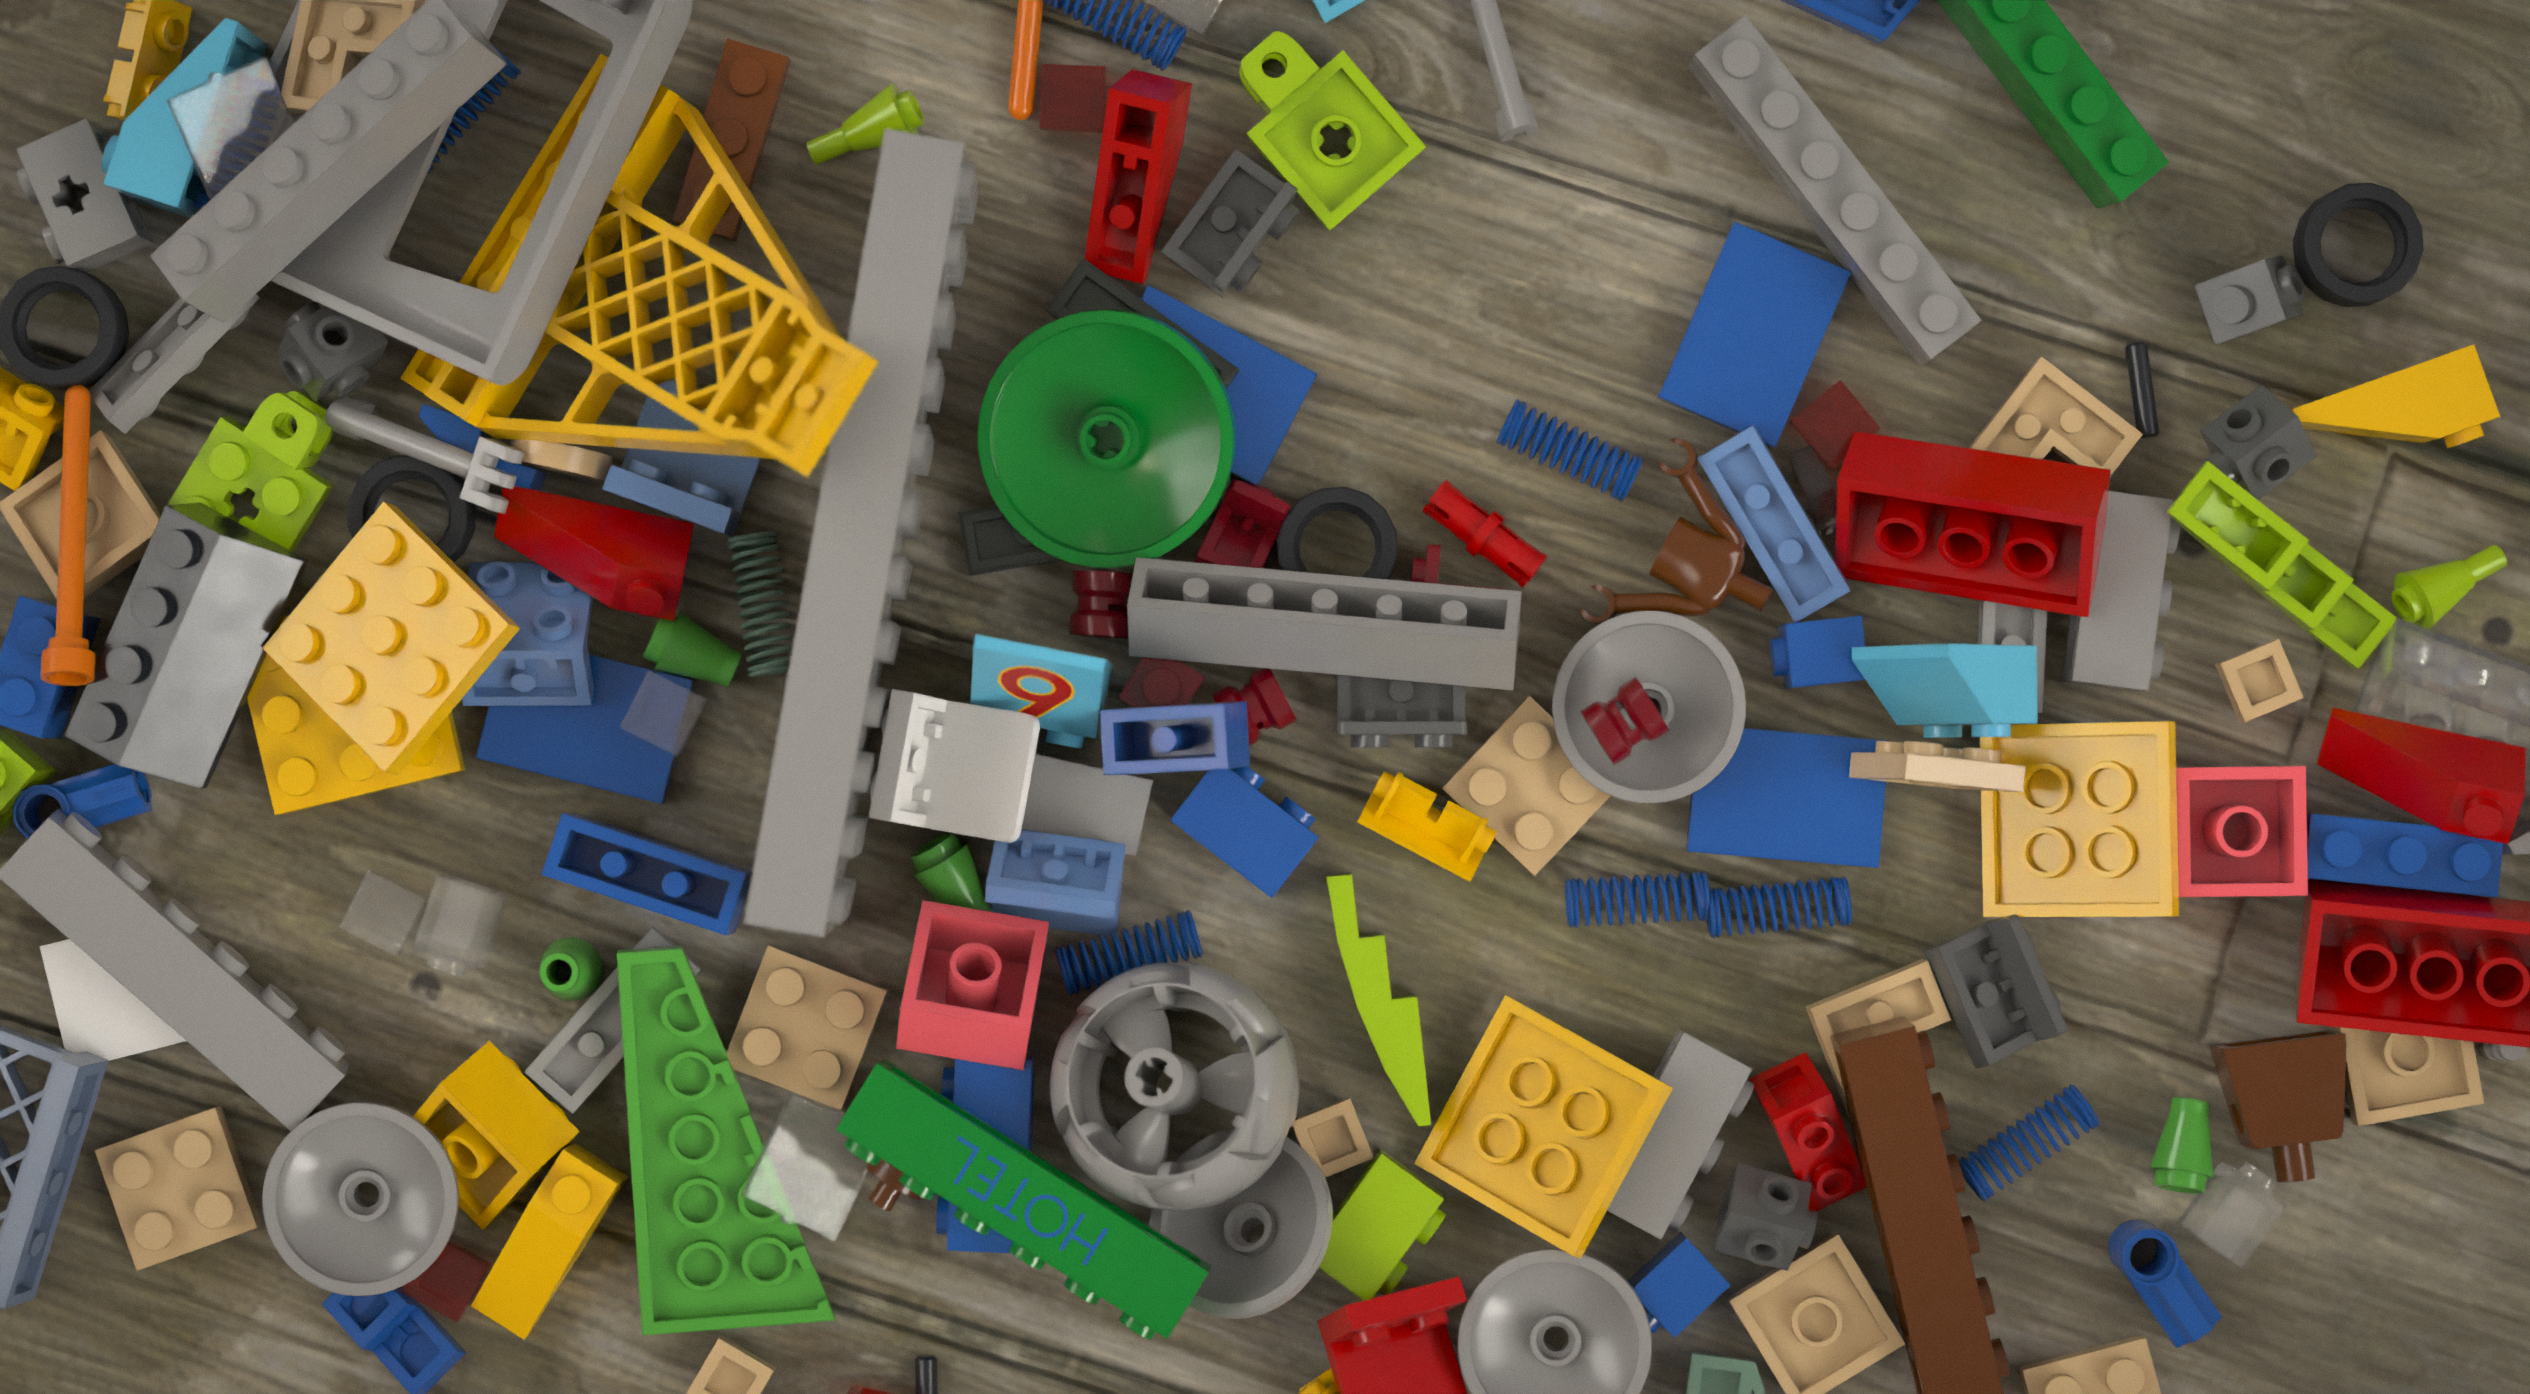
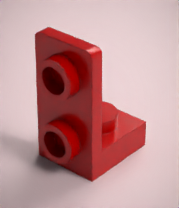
M1806 1052L1748 1079L1749 1082L1754 1084V1095L1778 1135L1795 1179L1812 1183L1809 1210L1818 1211L1866 1187L1863 1171L1833 1096Z

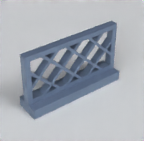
M0 1025V1071L16 1103L0 1111V1122L20 1112L30 1134L26 1149L12 1157L0 1134V1172L11 1193L7 1210L0 1213V1223L3 1222L0 1230V1308L7 1309L34 1300L109 1060L89 1052L75 1054ZM7 1046L18 1050V1052L10 1055ZM29 1056H34L52 1063L44 1089L29 1096L15 1063ZM40 1102L38 1110L36 1112L34 1104ZM21 1162L19 1171H17L15 1164Z

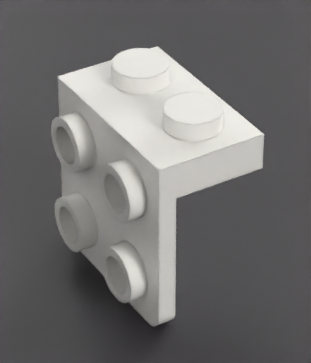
M892 689L889 707L882 719L883 741L878 768L870 785L872 801L869 818L1007 843L1016 841L1021 834L1040 730L1039 720L1034 715L947 701L918 693Z

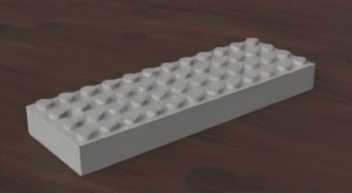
M886 128L884 131L847 340L848 343L877 360L878 364L829 442L744 924L825 937L837 924L841 925L845 919L851 916L857 879L845 877L848 859H853V857L859 856L862 853L868 816L857 814L860 793L870 792L871 781L877 771L879 753L868 751L872 727L882 728V719L888 708L890 690L879 687L883 663L895 665L901 635V627L895 624V622H891L894 600L906 602L912 573L911 562H908L909 559H906V556H902L905 537L918 538L924 502H922L918 491L914 490L916 475L928 477L935 439H933V434L929 430L930 425H926L927 413L939 414L941 409L946 376H944V371L942 370L941 359H937L939 349L951 351L957 313H955L956 307H954V300H952L953 294L949 293L950 287L962 288L968 256L964 228L960 227L961 224L973 226L979 188H977L978 180H976L977 171H975L976 163L967 161L965 143Z

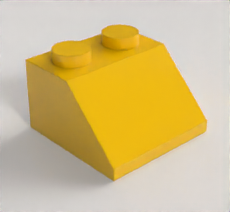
M490 1040L446 1077L414 1114L415 1118L425 1124L436 1135L449 1154L457 1176L459 1207L482 1230L488 1227L559 1156L562 1150L580 1132L567 1119L564 1111L556 1103L549 1101L522 1074L517 1063L510 1057L503 1055Z

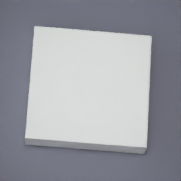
M70 939L39 946L65 1050L75 1054L89 1052L110 1061L186 1042L182 1036Z

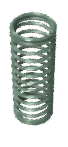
M775 532L746 534L729 538L727 541L730 543L728 548L731 551L740 552L734 554L730 560L742 563L735 566L732 571L736 574H745L737 577L733 582L737 585H747L739 588L735 593L739 596H750L741 599L737 603L740 607L749 608L740 612L739 616L744 619H752L742 623L740 627L744 630H755L744 634L742 638L746 641H757L746 645L744 650L747 652H760L746 658L748 663L759 664L747 669L749 671L748 676L750 677L789 672L791 656L761 657L793 650V645L758 647L789 640L793 637L791 634L756 636L789 628L791 626L790 623L753 625L787 617L790 613L784 611L750 614L785 606L788 602L781 600L748 603L785 594L786 590L748 591L783 583V578L746 580L781 572L783 568L743 569L779 561L781 557L777 555L740 558L778 549L779 545L777 544L768 545L778 541V538H776L778 534Z

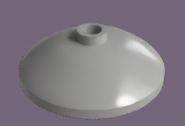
M1637 611L1608 619L1590 630L1576 643L1567 655L1558 673L1553 693L1552 712L1560 746L1571 765L1586 781L1612 797L1634 803L1655 804L1670 802L1691 795L1706 786L1721 773L1732 758L1740 742L1746 718V698L1743 681L1736 663L1725 646L1707 629L1692 620L1676 614L1661 611ZM1636 677L1648 696L1660 704V715L1667 725L1669 732L1653 742L1642 740L1632 747L1629 757L1613 765L1580 711L1596 701L1606 703L1617 696L1618 688ZM1620 710L1619 712L1631 731L1635 729L1625 710Z
M351 1102L332 1106L317 1112L301 1122L284 1138L274 1153L266 1172L262 1194L263 1214L273 1245L283 1260L298 1275L315 1286L333 1293L350 1296H370L386 1293L408 1284L425 1272L436 1261L446 1247L455 1227L459 1206V1188L455 1169L449 1154L441 1141L425 1124L414 1116L389 1105L373 1102ZM362 1182L373 1183L378 1188L379 1199L376 1203L368 1204L360 1199L358 1187Z
M1236 1128L1220 1131L1204 1138L1189 1148L1176 1162H1190L1211 1153L1222 1145ZM1286 1137L1281 1153L1272 1166L1261 1178L1243 1192L1222 1203L1207 1208L1177 1211L1152 1208L1149 1226L1212 1265L1209 1274L1189 1306L1202 1313L1220 1318H1250L1267 1313L1283 1305L1300 1292L1311 1280L1320 1266L1329 1244L1333 1223L1332 1199L1327 1181L1318 1164L1301 1146ZM1263 1224V1236L1257 1242L1251 1243L1250 1234L1256 1226Z
M1541 1248L1523 1252L1507 1259L1490 1271L1475 1288L1466 1304L1459 1327L1458 1355L1460 1367L1472 1394H1640L1648 1376L1651 1363V1329L1647 1313L1639 1296L1617 1270L1606 1262L1587 1253H1584L1580 1259L1571 1256L1559 1248ZM1558 1326L1563 1328L1568 1333V1342L1561 1347H1553L1548 1344L1544 1333L1550 1327Z

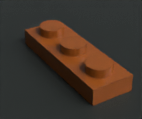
M727 38L703 118L751 192L791 60L788 56ZM696 143L672 219L678 225L685 222L714 175V171ZM731 202L711 235L736 242L743 217L733 202Z

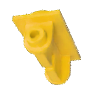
M133 0V3H126V13L117 47L133 51L134 55L132 62L114 59L107 93L103 99L104 103L109 104L106 116L125 121L180 65L183 48L188 39V26L192 7L175 0Z
M1384 771L1378 779L1357 823L1471 882L1484 853L1489 849L1497 833V830L1487 826L1489 819L1484 816L1481 818L1449 800L1443 811L1431 806L1437 796L1436 793L1404 777V774L1399 771L1396 776Z

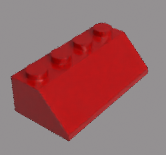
M1854 431L1838 476L1835 562L1845 579L2089 617L2106 525L2111 470Z
M2308 879V896H2305L2299 939L2296 1022L2530 1048V901Z

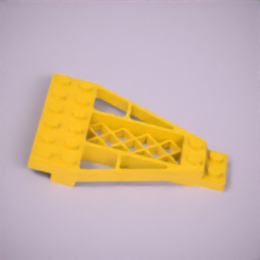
M603 54L599 55L459 283L491 293H496L501 289L606 65L608 57ZM660 84L537 350L524 372L509 384L497 385L418 349L400 379L418 389L425 396L464 421L498 439L535 440L566 444L778 459L808 477L872 374L878 361L843 339L699 110L672 90ZM687 129L714 171V175L685 222L680 226L674 227L643 209L642 201ZM731 202L738 209L787 287L785 290L709 247V238ZM640 225L658 236L642 242ZM620 236H622L623 250L609 255ZM683 250L701 261L685 267ZM664 256L665 275L646 282L644 263ZM625 271L627 290L608 297L606 278ZM726 275L745 286L728 292ZM707 281L709 300L689 308L687 288ZM587 291L588 306L574 311ZM668 296L670 316L650 323L648 304ZM751 306L753 326L732 334L730 314ZM629 311L631 331L612 338L610 319ZM711 321L713 342L693 349L691 329ZM591 327L592 346L573 335V333ZM672 337L674 357L654 364L652 344ZM564 344L591 361V375L562 422L509 418L553 346ZM633 352L635 372L614 359ZM740 353L739 357L735 362V355ZM716 363L718 383L698 391L695 370ZM676 378L678 398L657 385ZM622 384H630L697 425L698 431L600 425L595 423L615 390Z

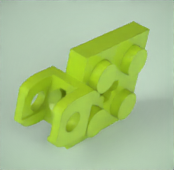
M1275 31L1241 60L1239 68L1241 82L1249 95L1267 114L1264 119L1246 133V137L1281 178L1298 189L1297 196L1328 232L1335 228L1426 148L1423 142L1344 50L1320 69L1293 38L1283 32ZM1268 60H1276L1283 65L1285 73L1277 78L1269 77L1264 73L1262 64ZM1329 125L1334 131H1339L1345 126L1350 130L1352 136L1346 143L1351 151L1348 156L1341 158L1340 155L1333 153L1327 157L1320 151L1319 148L1325 141L1320 133L1324 127Z
M297 390L288 393H274L267 397L260 404L246 427L230 416L220 417L167 505L202 503L294 552L335 486L309 469L315 466L334 433L326 422L328 409ZM292 417L295 418L297 423L296 432L291 425ZM249 488L255 493L252 504L259 509L256 518L244 516L239 520L233 513L234 506L231 503L233 493L243 494Z

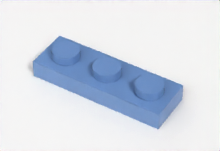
M1754 424L1697 458L1795 623L1851 591V587Z

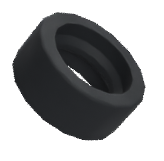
M2371 182L2346 184L2315 200L2300 217L2292 240L2294 265L2304 284L2322 300L2345 308L2369 306L2401 291L2416 274L2424 251L2422 225L2412 206L2394 190ZM2363 208L2376 212L2387 222L2394 235L2395 252L2391 264L2381 276L2369 282L2353 283L2339 278L2328 268L2322 257L2321 237L2324 228L2334 215L2346 209Z
M61 265L39 268L17 280L2 299L0 306V348L10 365L30 381L65 391L73 385H83L88 388L96 384L125 353L129 338L127 312L115 291L96 276ZM60 291L78 293L90 301L99 316L100 323L97 345L88 357L76 364L65 366L47 363L37 356L28 342L26 330L30 312L37 302L50 293Z
M396 455L375 463L358 479L348 501L347 525L352 539L375 512V507L381 494L392 484L405 479H422L433 484L444 495L449 508V525L443 538L436 546L454 563L466 552L475 532L476 507L475 504L460 498L464 482L458 475L408 455Z
M1349 487L1321 488L1301 498L1286 515L1277 538L1278 560L1281 570L1307 572L1300 558V540L1304 529L1315 517L1327 511L1343 510L1355 514L1363 520L1374 537L1375 555L1371 567L1362 577L1390 579L1398 557L1397 531L1386 509L1369 494Z

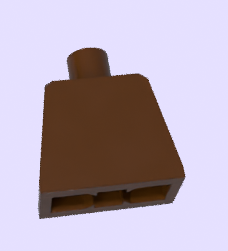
M2324 1030L2210 1045L2213 1062L2240 1144L2251 1149L2272 1147L2276 1182H2296L2315 1178L2311 1142L2338 1139L2343 1134L2346 1034L2333 1030Z

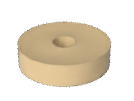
M510 439L509 444L525 451L521 464L602 482L606 480L613 459L610 455L563 443Z

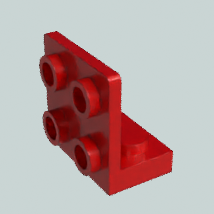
M1460 1276L1345 1305L1318 1320L1338 1393L1467 1394L1446 1325L1449 1322L1446 1312L1467 1301Z

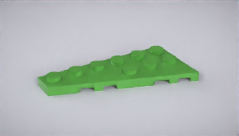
M683 946L617 950L642 1336L836 1321L834 1311Z

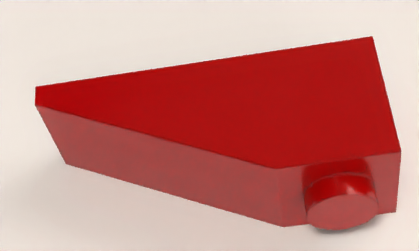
M1131 69L1109 88L1084 256L1085 260L1108 276L1140 284L1147 280L1183 145L1192 83Z
M514 486L513 489L502 487L501 496L509 500L505 514L498 512L494 534L496 539L610 608L674 621L694 523Z
M2333 707L2331 709L2318 753L2317 765L2443 831L2504 844L2509 843L2525 796V747Z

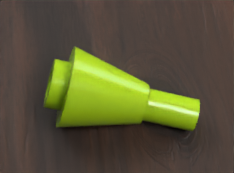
M891 83L847 118L841 127L808 141L807 148L816 165L851 150L857 152L882 148L885 128L919 134L917 128L925 124L924 116L914 94L909 89L901 92L894 83Z
M2493 544L2463 561L2455 560L2398 573L2394 578L2395 590L2391 593L2393 606L2406 623H2414L2421 629L2429 630L2475 586L2476 582L2506 567V556L2499 546Z

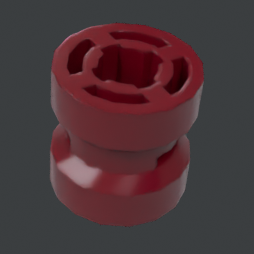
M1073 570L1072 590L1078 596L1077 610L1070 615L1069 634L1129 639L1127 604L1133 574Z
M1262 668L1252 673L1249 682L1243 685L1244 688L1239 691L1237 688L1227 686L1212 694L1216 703L1247 702L1249 746L1258 742L1259 730L1263 728L1267 730L1271 727L1281 730L1297 721L1276 678L1269 668Z
M1636 677L1618 688L1617 696L1606 703L1596 701L1580 711L1613 765L1629 757L1632 747L1642 740L1653 742L1669 732L1663 718ZM1620 710H1625L1635 729L1631 731L1619 712Z

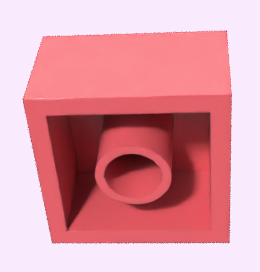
M2306 766L2176 768L2179 897L2308 896Z
M922 900L900 1007L896 1049L1024 1070L1043 967L1049 922Z

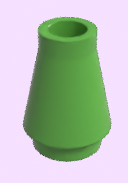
M679 612L678 616H675L674 621L658 619L642 658L656 663L654 670L715 682L727 688L739 664L742 652L730 648L685 614Z
M947 832L924 844L909 856L916 868L912 875L938 903L993 912L989 904L985 902V895L968 843H960L955 833Z
M575 937L562 938L553 942L544 951L539 964L540 979L546 990L556 998L565 1001H576L589 996L599 985L603 972L602 961L597 950L587 941ZM560 959L566 961L571 966L572 975L569 981L561 982L555 975L559 969L557 962Z
M2171 1098L2170 1111L2149 1170L2155 1172L2154 1187L2181 1193L2205 1194L2207 1180L2214 1179L2209 1128L2210 1103L2191 1098Z

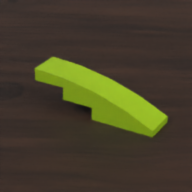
M2208 461L2204 462L2165 512L2249 586L2352 669H2359L2398 620L2392 613L2352 583L2354 581L2353 578L2308 544L2309 539Z
M1352 874L1327 875L1326 881L1336 939L1357 1009L1384 1070L1418 1127L1431 1125L1417 996L1416 994L1391 996L1385 935L1381 933L1359 936Z

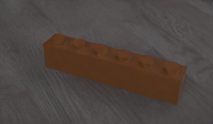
M1903 1016L1831 1035L1847 1101L1846 1105L1917 1394H2004L2000 1378L2010 1375L2009 1365L2000 1338L1991 1340L1985 1316L1995 1314L1994 1303L1986 1278H1976L1971 1255L1980 1253V1246L1971 1216L1961 1217L1956 1193L1965 1191L1964 1178L1957 1156L1955 1154L1946 1156L1941 1132L1950 1130V1121L1941 1093L1931 1094L1926 1070L1935 1068V1059L1927 1032L1925 1030L1916 1032V1027Z

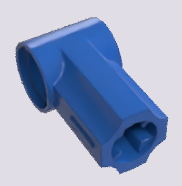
M112 764L51 784L31 786L24 790L16 799L13 808V819L18 831L29 839L42 825L39 819L41 803L45 798L53 796L59 801L62 812L67 817L72 812H76L88 820L95 828H99L153 811L151 803L152 792L144 772Z
M2142 1219L2128 1220L2121 1223L2112 1232L2108 1242V1254L2113 1265L2126 1276L2174 1347L2179 1348L2187 1343L2195 1342L2213 1330L2214 1325L2222 1316L2179 1255L2175 1241L2167 1233ZM2154 1238L2156 1243L2154 1259L2143 1267H2133L2130 1261L2132 1247L2141 1239Z

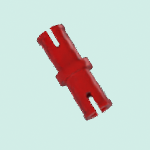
M1446 479L1429 499L1430 503L1425 505L1422 513L1431 517L1467 545L1465 551L1472 557L1476 558L1478 554L1524 589L1548 556L1545 553H1541L1504 525V516L1496 510L1492 514L1488 513L1451 485L1452 483Z

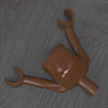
M1680 438L1670 440L1676 445L1686 448L1689 458L1684 467L1674 470L1666 464L1658 462L1659 466L1669 476L1679 479L1701 516L1718 534L1704 530L1687 519L1680 517L1663 544L1649 575L1674 587L1684 596L1671 593L1616 594L1608 587L1593 585L1591 586L1593 589L1607 596L1609 607L1605 614L1601 616H1594L1589 611L1579 608L1581 615L1587 621L1601 624L1608 619L1614 618L1618 613L1637 611H1661L1691 617L1704 616L1711 609L1717 608L1728 595L1761 612L1768 603L1773 589L1741 572L1746 557L1744 551L1745 538L1736 524L1720 507L1697 473L1698 453L1695 447L1686 440Z

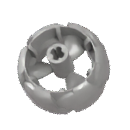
M1157 962L1142 965L1114 976L1098 987L1077 1008L1076 1017L1061 1035L1055 1050L1050 1076V1100L1056 1128L1063 1136L1070 1155L1078 1167L1093 1182L1121 1199L1141 1206L1167 1211L1207 1208L1222 1203L1243 1192L1261 1178L1281 1153L1289 1128L1294 1125L1300 1092L1299 1070L1292 1042L1286 1029L1281 1025L1268 1003L1256 992L1235 978L1211 967L1191 962ZM1170 1009L1176 1013L1193 1010L1214 1018L1229 1030L1231 1039L1235 1045L1241 1047L1242 1052L1229 1055L1199 1071L1192 1062L1172 1053L1169 1021L1164 1010ZM1121 1050L1131 1058L1125 1072L1127 1090L1135 1101L1147 1107L1117 1131L1115 1126L1107 1123L1103 1114L1099 1084L1106 1055L1115 1059L1118 1051ZM1162 1073L1173 1078L1172 1085L1168 1091L1157 1087L1158 1078ZM1201 1098L1232 1112L1244 1113L1242 1117L1236 1115L1232 1122L1236 1129L1222 1145L1211 1153L1190 1162H1165L1170 1134V1115H1182L1196 1107Z

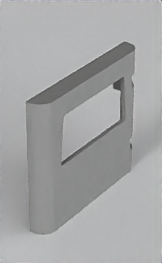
M298 0L262 79L280 86L283 85L301 0ZM508 0L447 1L473 20L489 40ZM539 0L612 42L613 49L508 275L498 292L491 293L391 262L389 258L390 251L455 112L270 281L492 383L506 385L513 382L524 372L537 350L683 37L691 16L693 0ZM258 92L254 94L279 104L280 98ZM250 102L249 105L273 114L275 119L270 120L247 113L245 115L270 125L272 129L267 131L240 124V126L265 135L269 140L264 142L236 134L235 136L259 145L266 150L303 115L290 114L280 107L274 109ZM230 145L256 157L261 154V152ZM226 156L245 165H249L251 163L249 161ZM223 167V168H225V169H227V170H230V171H232V172H235V173H237V174H239V173L242 172V171H238V170H234V169H230V168Z

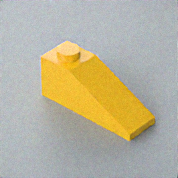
M2474 344L2291 409L2299 417L2304 429L2425 443L2443 437L2447 449L2484 436L2481 423L2500 417Z
M576 1143L563 1149L527 1205L471 1307L523 1340L527 1339L629 1177Z

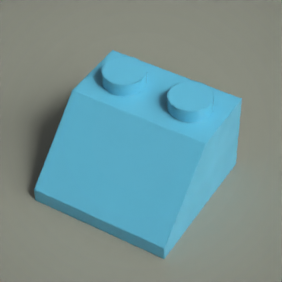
M1925 644L1852 647L1853 663L1897 725H1923V738H1962V725H1971V737H2011V724H2037V646Z

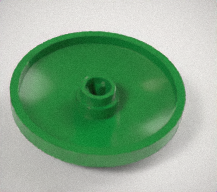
M1118 309L1082 311L1047 323L1032 332L1018 343L997 368L984 395L979 414L978 452L980 465L989 492L1001 513L1024 538L1036 547L1059 559L1082 566L1096 568L1135 565L1136 557L1155 559L1178 547L1191 537L1215 510L1225 492L1234 464L1236 449L1234 413L1224 383L1215 367L1206 355L1181 332L1162 321L1132 311Z

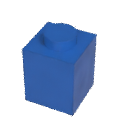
M1862 615L1783 624L1778 626L1779 638L1769 640L1772 673L1774 677L1783 676L1785 689L1865 680L1852 661V647H1865Z
M1681 1231L1628 1280L1645 1308L1651 1332L1654 1334L1663 1326L1674 1338L1731 1286Z

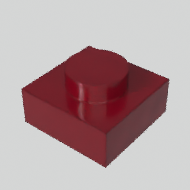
M1142 657L1118 698L1132 707L1190 704L1206 677L1179 660Z

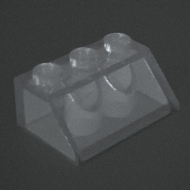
M2397 618L2370 661L2352 712L2525 747V796L2517 817L2519 820L2530 803V666Z

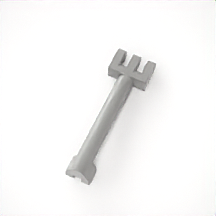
M1470 0L1501 107L1495 114V124L1500 141L1504 142L1514 139V135L1523 132L1525 135L1537 133L1539 128L1532 104L1525 101L1497 1Z
M345 396L334 401L329 406L326 413V422L334 432L358 441H364L365 439L464 477L466 479L461 491V499L505 514L509 500L500 495L489 493L488 490L491 483L509 489L514 488L517 476L498 469L496 466L499 458L510 464L521 465L525 451L495 439L479 437L475 451L471 453L375 416L373 412L376 405L356 397Z

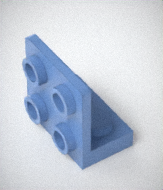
M671 379L657 385L678 398L677 382ZM647 396L636 426L698 431L697 425ZM628 448L622 467L610 466L602 489L733 537L762 458Z
M498 561L471 563L467 576L520 627V630L462 698L463 706H591L594 684L587 637L594 598L536 562Z
M1021 830L1019 838L1012 843L995 840L986 882L985 902H991V910L995 913L1048 921L1050 929L1095 935L1103 934L1112 937L1111 933L1113 931L1117 933L1126 844L1094 838L1086 839L1041 833L1033 830Z

